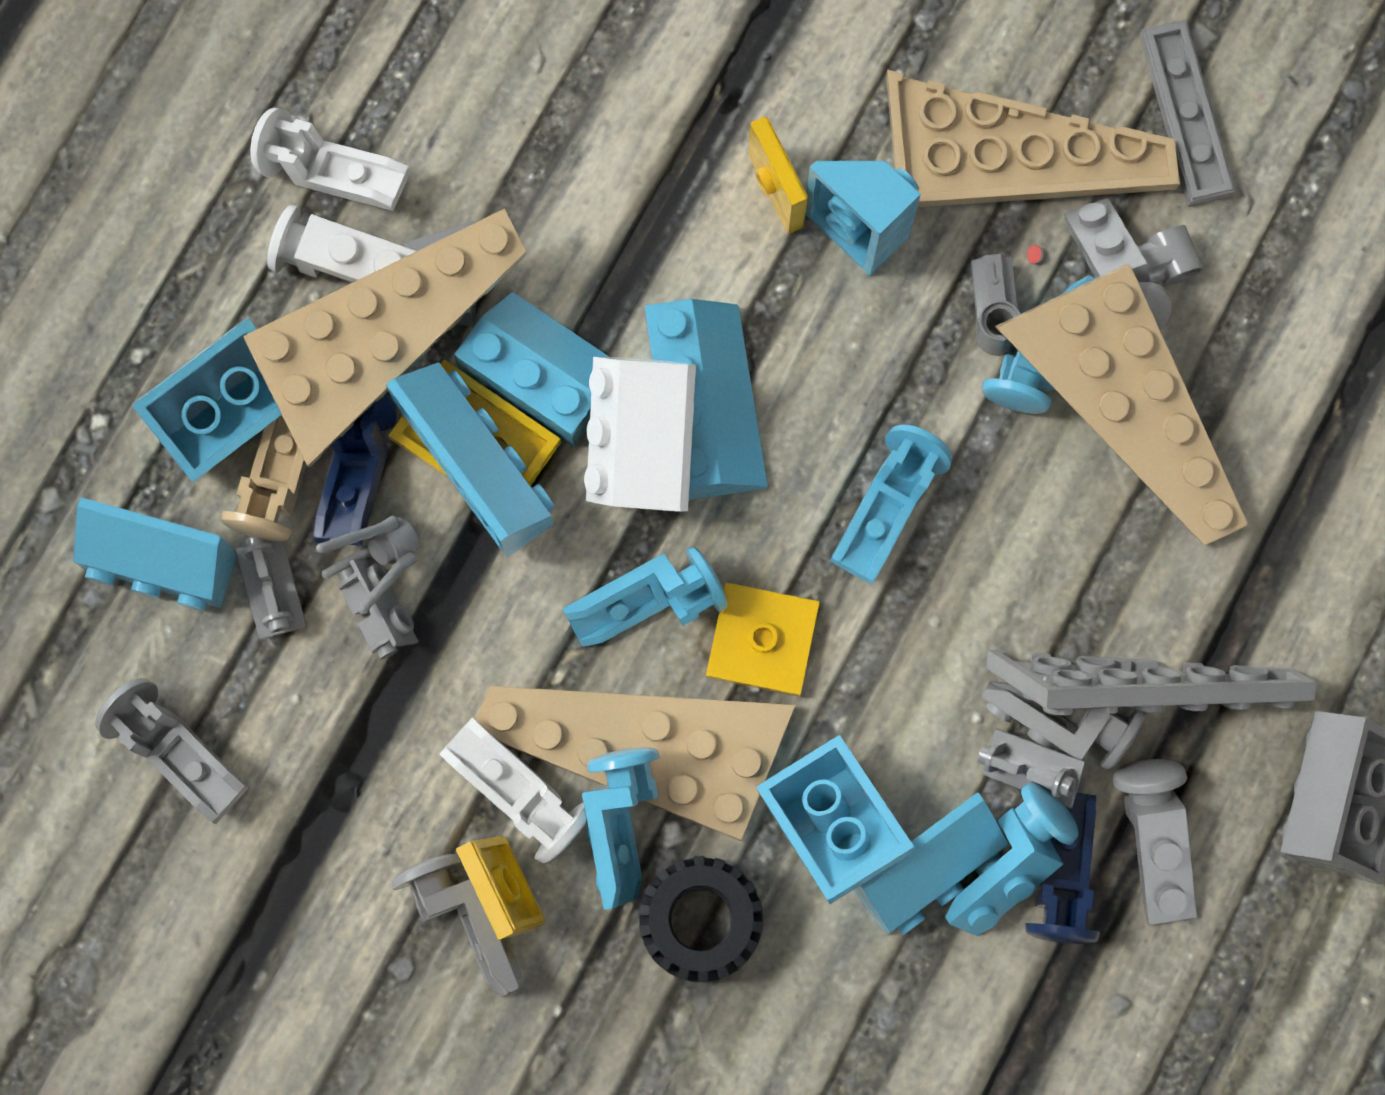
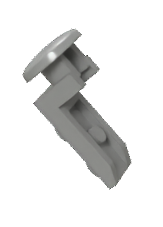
M1106 198L1064 213L1072 238L1095 278L1125 264H1130L1155 321L1161 330L1171 315L1172 305L1169 294L1161 285L1150 282L1148 264L1110 200Z
M139 678L120 686L105 700L97 713L95 724L101 736L106 739L118 737L129 751L147 758L201 814L212 823L217 824L249 787L174 712L155 704L158 698V687L156 684L148 679Z
M990 681L981 695L983 699L988 701L986 708L991 713L1006 722H1011L1014 718L1030 728L1027 732L1028 736L1040 745L1051 749L1056 745L1071 756L1082 760L1093 742L1107 750L1100 763V767L1107 770L1113 768L1127 753L1137 738L1146 718V712L1136 709L1130 717L1119 711L1114 714H1102L1088 709L1078 725H1075L1061 715L1044 712L1041 705L1033 700L1024 698L1022 692L1008 683Z
M1144 759L1130 762L1118 768L1113 776L1114 787L1122 792L1129 793V796H1124L1127 817L1135 828L1142 901L1148 925L1197 918L1186 808L1173 791V789L1180 787L1186 782L1187 775L1185 768L1181 764L1166 759Z
M447 854L428 859L404 870L392 880L393 890L410 886L422 922L457 909L485 983L498 995L504 997L519 989L516 981L521 978L518 962L512 951H504L501 940H498L470 879L453 885L447 871L462 863L457 854Z

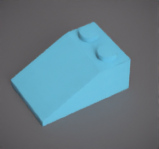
M840 735L756 786L769 811L829 904L837 901L916 851Z

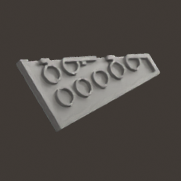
M988 650L986 669L1022 692L1024 698L1035 701L1043 707L1044 712L1053 715H1071L1074 708H1088L1090 711L1102 714L1117 713L1119 707H1133L1143 712L1163 711V706L1178 705L1182 709L1191 711L1207 710L1208 704H1222L1228 708L1243 710L1250 709L1252 703L1265 702L1269 706L1278 708H1292L1295 706V701H1315L1317 685L1316 681L1290 668L1233 665L1230 666L1229 674H1225L1221 669L1204 666L1202 663L1183 662V671L1158 667L1157 660L1080 656L1077 658L1075 665L1066 659L1051 657L1047 653H1031V662L1013 661L1006 656L1005 651Z

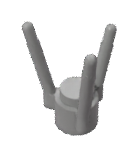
M392 515L379 524L318 544L316 547L319 553H324L372 537L366 547L323 570L322 577L325 579L351 567L350 561L366 559L371 555L379 564H395L359 606L358 611L360 614H366L406 568L417 562L413 552L419 548L418 535L411 524L404 518H396Z

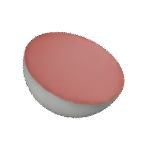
M1038 245L1030 246L1027 251L1028 261L1030 263H1038L1042 260L1044 255L1042 248Z

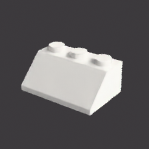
M593 357V371L589 379L591 412L587 425V438L589 441L588 468L584 476L586 501L613 507L688 511L696 365L645 358Z

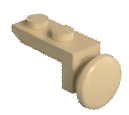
M282 415L263 429L250 478L242 476L236 495L240 498L237 511H222L221 522L228 528L250 537L275 542L289 540L293 532L277 522L280 514L292 517L307 465Z

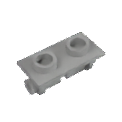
M257 537L248 538L246 546L236 548L235 550L259 639L262 640L307 627L284 541L275 542Z
M375 559L350 561L352 567L344 569L338 574L341 581L338 584V588L353 615L360 614L358 611L359 606L388 573ZM392 585L369 609L371 615L358 623L371 652L378 653L380 659H385L398 651L396 646L413 645L419 642L413 632L414 623L412 617L397 601L391 589Z
M998 728L995 729L991 746L984 745L978 755V763L984 765L983 775L1022 789V787L1031 782L1038 783L1052 792V796L1059 798L1068 808L1073 807L1086 762Z

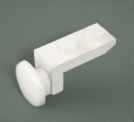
M271 108L267 110L259 119L251 140V161L254 169L259 174L265 177H273L283 168L296 186L394 211L411 172L409 166L389 157L324 141L312 123L295 119L293 123L290 113L284 108Z
M289 205L282 212L272 233L267 254V265L275 273H279L285 263L297 266L299 272L317 278L319 271L350 282H355L416 251L313 214L310 215L306 226L299 224L301 217L300 206Z
M473 717L439 753L456 771L513 820L514 826L527 838L530 839L533 835L542 843L535 855V859L541 863L551 861L566 849L587 821L584 803L567 812L560 805L562 800L559 793Z

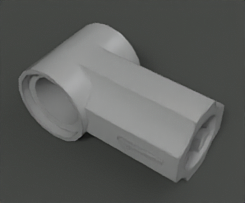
M1185 225L1161 231L1149 238L1145 244L1137 246L1148 264L1150 282L1163 283L1164 286H1170L1188 280L1203 271L1202 264Z
M1001 254L984 255L979 259L972 260L970 263L977 320L976 340L978 346L984 352L1000 356L1007 354L1014 346L1004 335L991 333L987 325L993 321L1006 322L1020 315V311L1017 308L1012 257H1006Z

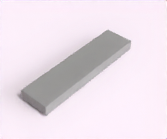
M1187 19L1142 29L1139 36L1168 138L1175 139L1178 173L1187 207L1232 197L1236 192Z

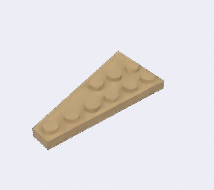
M887 70L886 80L894 169H904L918 184L919 189L917 191L921 194L918 207L1176 190L1180 184L1175 139L1122 126L1116 129L1088 122L1089 118L1073 114L1071 117L1046 112L1047 108L978 91L973 94L947 88L945 83L928 80V83L905 78L903 73Z
M505 208L243 336L309 468L333 442L342 437L354 425L353 423L375 401H378L389 391L386 383L393 378L406 374L444 333L451 330L483 295H486L527 255Z
M1130 264L1118 267L995 326L1203 545H1207L1248 525Z
M490 686L476 721L503 745L603 786L608 785L605 771L588 772L587 763L591 759L622 749L637 747L655 748L659 752L660 759L649 763L652 778H655L658 798L643 800L642 802L742 841L760 796L756 786L766 781L796 705Z

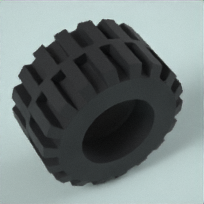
M694 856V858L685 860L682 858L673 862L668 868H663L656 875L652 883L647 886L639 909V929L650 956L667 973L689 982H713L738 971L754 953L763 930L762 903L752 881H749L744 876V872L736 866L733 867L727 864L725 860L716 857L712 859L705 858L704 856ZM696 890H706L715 893L723 899L730 912L731 922L726 937L719 944L708 949H694L686 946L677 938L672 928L671 918L676 903L687 893Z

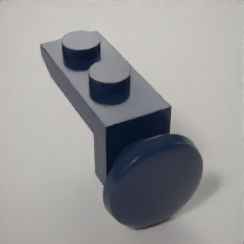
M386 395L375 401L342 437H339L331 444L334 455L315 518L314 540L316 543H323L330 539L367 528L389 451L381 431L392 428L397 419L396 406ZM363 540L350 545L362 546Z
M1077 793L1073 807L1066 808L1077 824L1079 835L1071 845H1066L1054 837L1050 839L1063 865L1037 886L1035 907L1044 908L1043 924L1025 923L1027 934L1038 939L1066 944H1090L1097 942L1100 936L1099 931L1085 929L1087 912L1092 910L1094 890H1089L1096 819V795Z

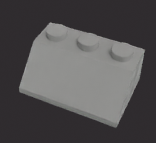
M1315 711L1312 726L1306 735V750L1300 774L1295 780V795L1289 819L1283 828V843L1280 852L1311 866L1382 885L1385 873V728L1366 717Z

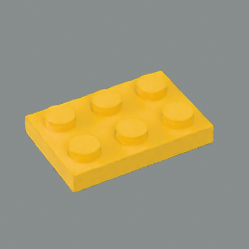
M444 359L441 366L446 373L449 374L456 370L471 391V394L465 398L476 412L483 407L497 426L499 431L493 437L504 450L511 446L519 455L527 468L521 475L531 486L561 444V439ZM402 416L388 435L390 439L449 479L410 424Z

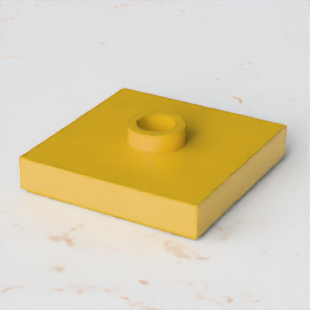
M763 116L750 122L748 155L756 169L755 175L765 196L769 195L787 233L790 234L803 228L808 196L769 118Z
M725 582L724 592L727 599V608L718 615L706 678L800 697L819 601Z
M504 835L470 841L456 848L498 940L523 934L546 924L543 913Z

